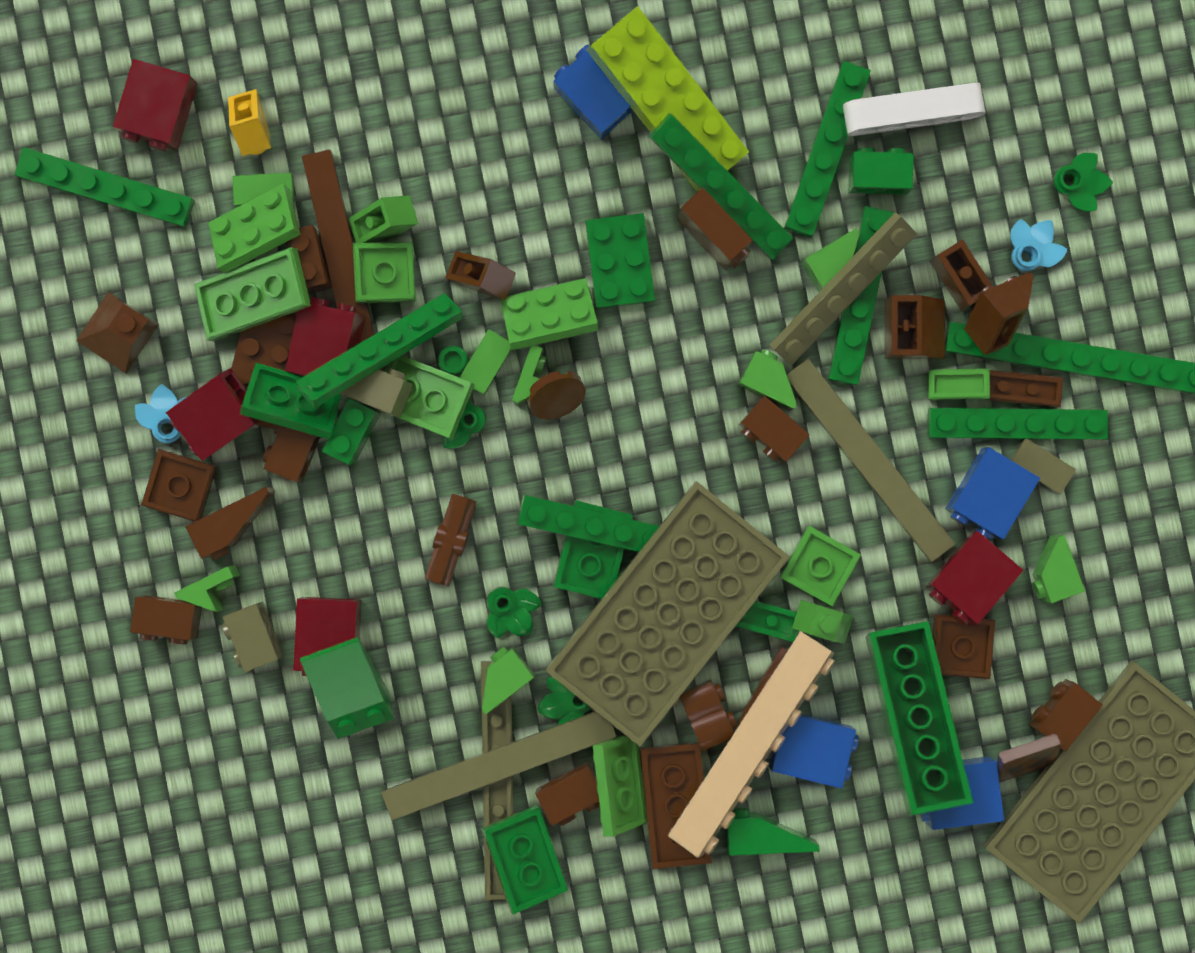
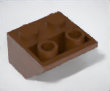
M1031 272L1019 277L1013 276L996 286L990 285L979 293V299L969 314L970 318L964 330L984 355L1010 344L1029 306L1034 278Z
M891 295L885 300V359H945V300L922 295Z

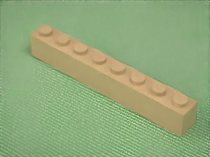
M800 631L668 835L670 838L696 857L703 856L705 853L711 854L719 842L716 835L722 827L727 829L736 815L732 812L738 802L743 804L751 793L752 788L749 787L751 781L755 776L760 778L769 764L765 761L771 751L776 753L785 740V737L782 736L788 725L793 727L802 714L798 710L804 700L809 702L819 687L815 684L821 674L826 676L835 663V660L832 659L835 654L834 652Z

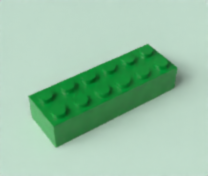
M929 621L868 633L865 639L906 814L916 815L972 804L973 800Z

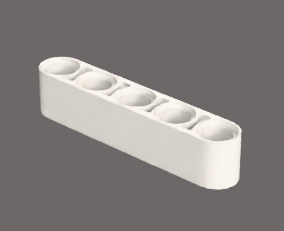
M980 83L862 98L846 102L842 106L849 136L969 120L986 113Z

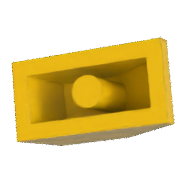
M257 89L228 97L229 126L242 156L249 154L258 155L266 149H270V133Z

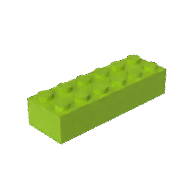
M638 6L586 49L650 133L668 114H672L727 171L749 153L739 137ZM678 167L695 191H699L700 188Z

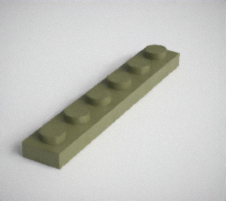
M895 212L771 342L770 346L792 366L917 233Z

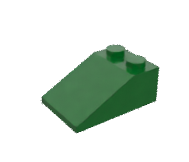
M358 637L300 658L325 719L337 739L394 719L390 692Z

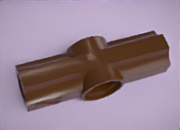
M456 494L451 495L443 523H440L432 546L434 551L428 564L425 579L450 586L458 558L462 556L468 540V527L477 501Z

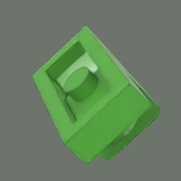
M536 345L530 347L512 399L513 403L522 404L526 402L527 396L529 397L531 394L530 388L540 379L535 377L536 372L542 373L547 357L542 356L543 348Z
M235 565L227 566L174 592L176 598L214 612L224 610L214 588H216L217 592L233 586V579L239 577L240 574Z

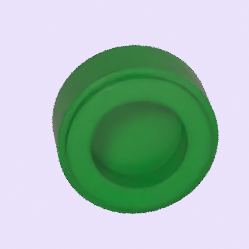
M448 346L440 352L438 364L442 371L457 376L462 374L466 368L468 356L462 348Z

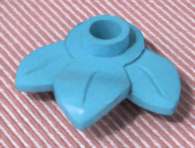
M1019 219L1014 224L1010 232V240L1014 247L1011 260L1018 270L1028 272L1038 266L1052 267L1063 259L1067 248L1052 243L1054 234L1053 221H1041L1034 224L1031 228L1022 219ZM1023 252L1029 254V262L1022 260L1021 254Z
M161 384L153 392L150 404L140 403L135 405L136 419L141 426L152 430L154 437L162 443L175 442L181 436L180 431L173 427V431L170 434H164L161 431V427L166 423L171 424L166 412L186 397L177 401L172 391Z

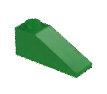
M734 808L732 811L736 815L726 829V847L729 856L820 852L819 845L814 838L756 812H750L749 808Z

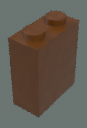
M703 187L680 208L677 220L725 271L731 265L736 269L748 257L747 255L751 252L748 248L753 240Z

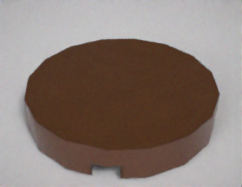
M560 371L551 372L537 380L530 388L531 394L529 397L527 396L526 400L532 414L539 419L551 420L561 418L575 410L585 398L586 393L580 376L572 371H567L568 374H561Z

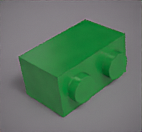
M870 147L857 149V152L854 151L849 158L848 193L907 195L913 189L914 153H905V149L891 148L887 152H875V148Z
M349 398L322 452L348 465L355 466L381 413Z

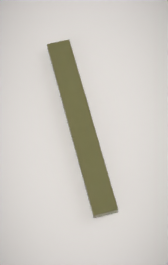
M807 358L788 373L787 377L792 389L926 558L933 562L955 545L954 541L811 361Z
M481 661L482 705L486 684L487 669L489 664L493 661ZM512 695L486 715L482 711V753L513 742ZM513 776L483 786L484 827L514 815ZM484 837L485 901L506 900Z
M594 711L385 789L381 793L392 821L617 736L613 725Z

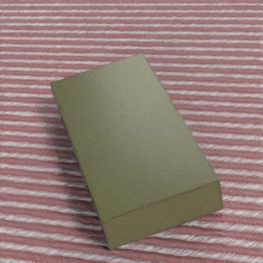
M1027 438L1022 439L1010 459L1040 477L1038 483L1058 495L1062 494L1076 471L1075 468Z

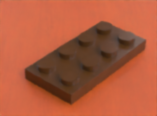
M291 313L241 331L231 369L246 389L248 388L255 363L285 371L297 313ZM262 420L255 424L275 429L276 424Z
M699 742L640 748L652 869L712 863L711 854L705 853L703 856L696 857L668 836L704 781Z

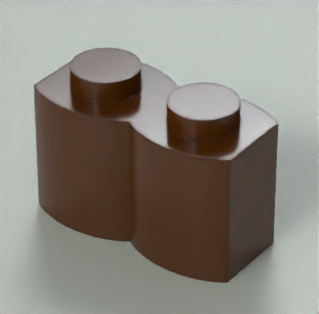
M710 679L685 690L681 694L680 700L703 751L732 738L734 735L733 730L738 728L732 712L725 713L721 704L726 698L720 684L713 685Z

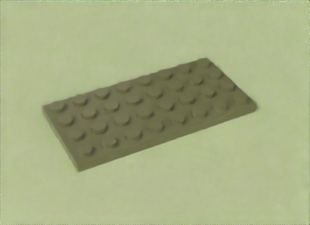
M695 481L545 671L637 745L641 746L790 556L699 482Z
M1133 661L1129 662L1101 697L1099 702L1103 706L1066 752L1061 749L1059 750L1056 760L1045 767L1005 817L1004 821L1001 822L983 845L1078 924L1082 922L1195 780V710Z

